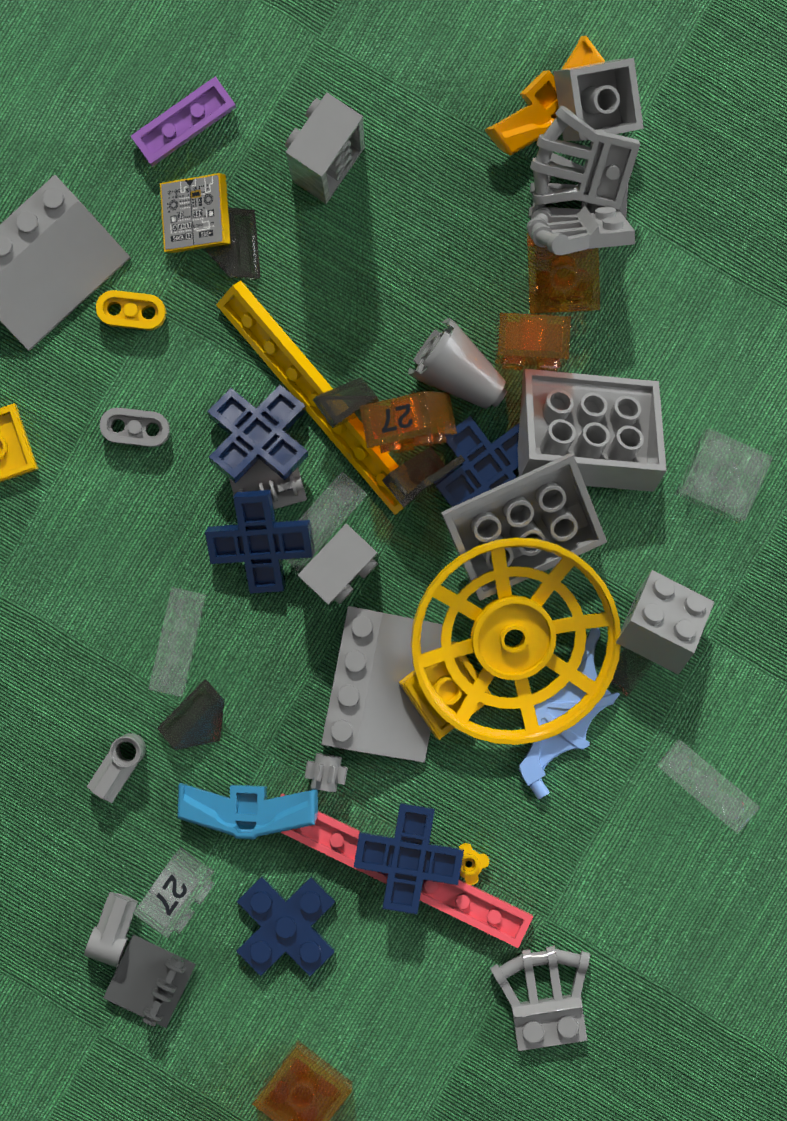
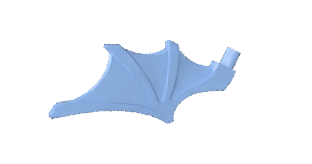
M599 628L590 629L586 638L585 651L577 669L593 681L598 676L594 656L596 644L601 635ZM569 681L554 696L534 705L538 725L548 723L565 714L584 697L586 692ZM606 690L601 700L590 713L574 726L556 736L532 743L518 767L522 779L527 786H530L538 800L550 793L541 779L546 775L545 767L555 757L573 749L583 750L590 746V742L586 740V733L591 721L601 710L614 704L620 695L618 692L611 693Z

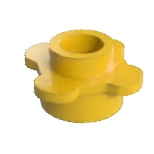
M463 843L459 846L460 849H464L460 876L465 878L467 884L474 885L479 880L478 875L481 870L488 867L489 858L486 854H479L473 850L471 844ZM466 861H471L472 866L466 867Z

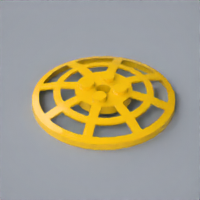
M516 537L494 540L476 546L455 558L440 571L428 586L418 604L412 624L410 643L412 664L418 683L429 703L443 719L459 731L476 739L495 744L518 745L533 743L556 736L574 726L590 713L601 700L613 679L619 661L621 645L616 643L621 633L615 601L606 584L593 568L575 553L557 544L539 539ZM505 548H535L553 553L561 557V560L549 574L531 567H507ZM491 552L492 571H488L473 579L458 594L442 586L446 578L462 564L478 555ZM574 566L594 586L602 601L604 612L583 615L575 596L561 582ZM509 577H527L542 583L531 598L512 595ZM495 580L498 599L490 602L483 609L467 600L477 589ZM554 590L564 599L571 611L572 617L552 620L542 607ZM432 598H435L449 606L442 624L441 647L421 653L420 642L423 620ZM460 612L474 620L471 639L451 644L452 627L457 613ZM607 627L606 655L596 680L593 681L577 670L585 651L586 629ZM511 630H520L523 633L521 642L516 646L506 645L504 642L505 635ZM575 631L574 647L567 663L553 654L556 646V634ZM471 653L475 654L483 668L473 684L460 672L454 658ZM444 661L454 682L467 694L457 713L448 707L435 692L427 677L426 667ZM545 666L559 674L549 685L537 692L531 693L528 677L538 673ZM494 676L505 680H514L517 697H500L488 694L485 691ZM569 681L586 692L584 697L565 714L548 723L538 725L534 705L554 696ZM479 702L502 709L520 708L525 729H493L469 721Z

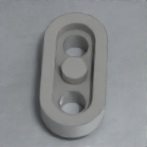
M112 408L106 411L100 420L102 435L113 443L159 447L170 436L169 422L163 415L157 412ZM117 420H122L125 423V428L122 432L117 433L113 430V424ZM157 424L159 426V433L156 436L148 435L147 428L149 425Z

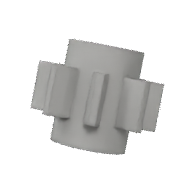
M316 753L315 762L308 760L304 778L312 779L310 788L336 792L337 784L345 785L348 767L341 766L342 757Z

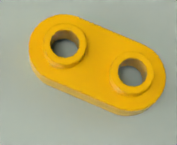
M110 290L103 293L96 303L98 317L106 325L112 327L151 331L159 328L166 319L165 305L158 297L151 294ZM112 304H119L121 306L119 314L111 315L109 313V308ZM146 308L155 309V316L152 319H145L143 317V312Z

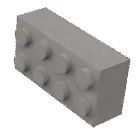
M326 92L321 100L316 98L311 103L305 114L308 120L301 130L295 128L284 145L288 148L286 157L292 181L325 204L330 200L365 148L363 116Z

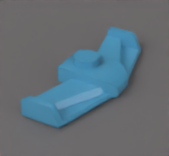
M179 783L177 819L233 835L236 839L254 840L258 836L315 825L318 816L317 789L267 799V786L230 785V798L183 783Z

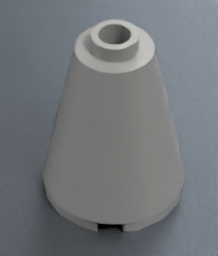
M450 318L445 319L442 323L447 327L441 333L436 329L431 333L413 360L418 365L416 370L409 368L408 375L484 409L491 405L497 407L507 393V390L504 388L506 380L457 323Z

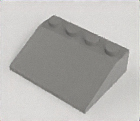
M56 175L52 176L0 224V321L28 351L35 347L131 258Z
M524 369L518 436L519 476L572 453L585 486L654 492L666 473L659 381Z
M572 453L441 512L458 556L476 546L494 540L516 537L539 539L554 543L575 553L577 556L607 543ZM505 548L507 567L522 566L546 571L555 567L561 560V557L553 553L535 548ZM491 552L478 555L462 564L469 582L493 570ZM515 576L509 577L510 586L518 584L528 578ZM495 580L475 591L479 600L497 593Z
M348 606L321 745L425 762L431 730L398 683L414 671L410 645L413 618ZM423 621L420 642L421 653L441 647L442 624Z

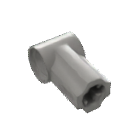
M127 733L117 738L112 743L110 751L87 785V788L101 799L113 803L137 764L144 758L146 753L144 740L134 733ZM128 741L135 746L136 755L134 759H126L122 756L120 752L122 742Z
M109 893L97 927H94L88 940L84 956L116 968L118 967L128 941L126 935L138 901L123 894Z

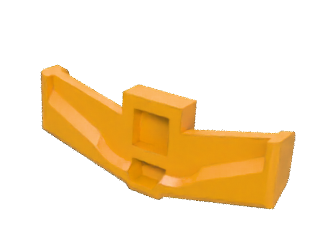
M581 36L562 69L605 62V60L589 38ZM543 71L520 93L528 104L526 107L485 129L491 140L504 153L511 156L537 141L539 135L544 134L557 117L555 113L559 106L555 79L550 71Z

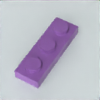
M215 76L132 134L131 138L152 167L234 110L236 105Z

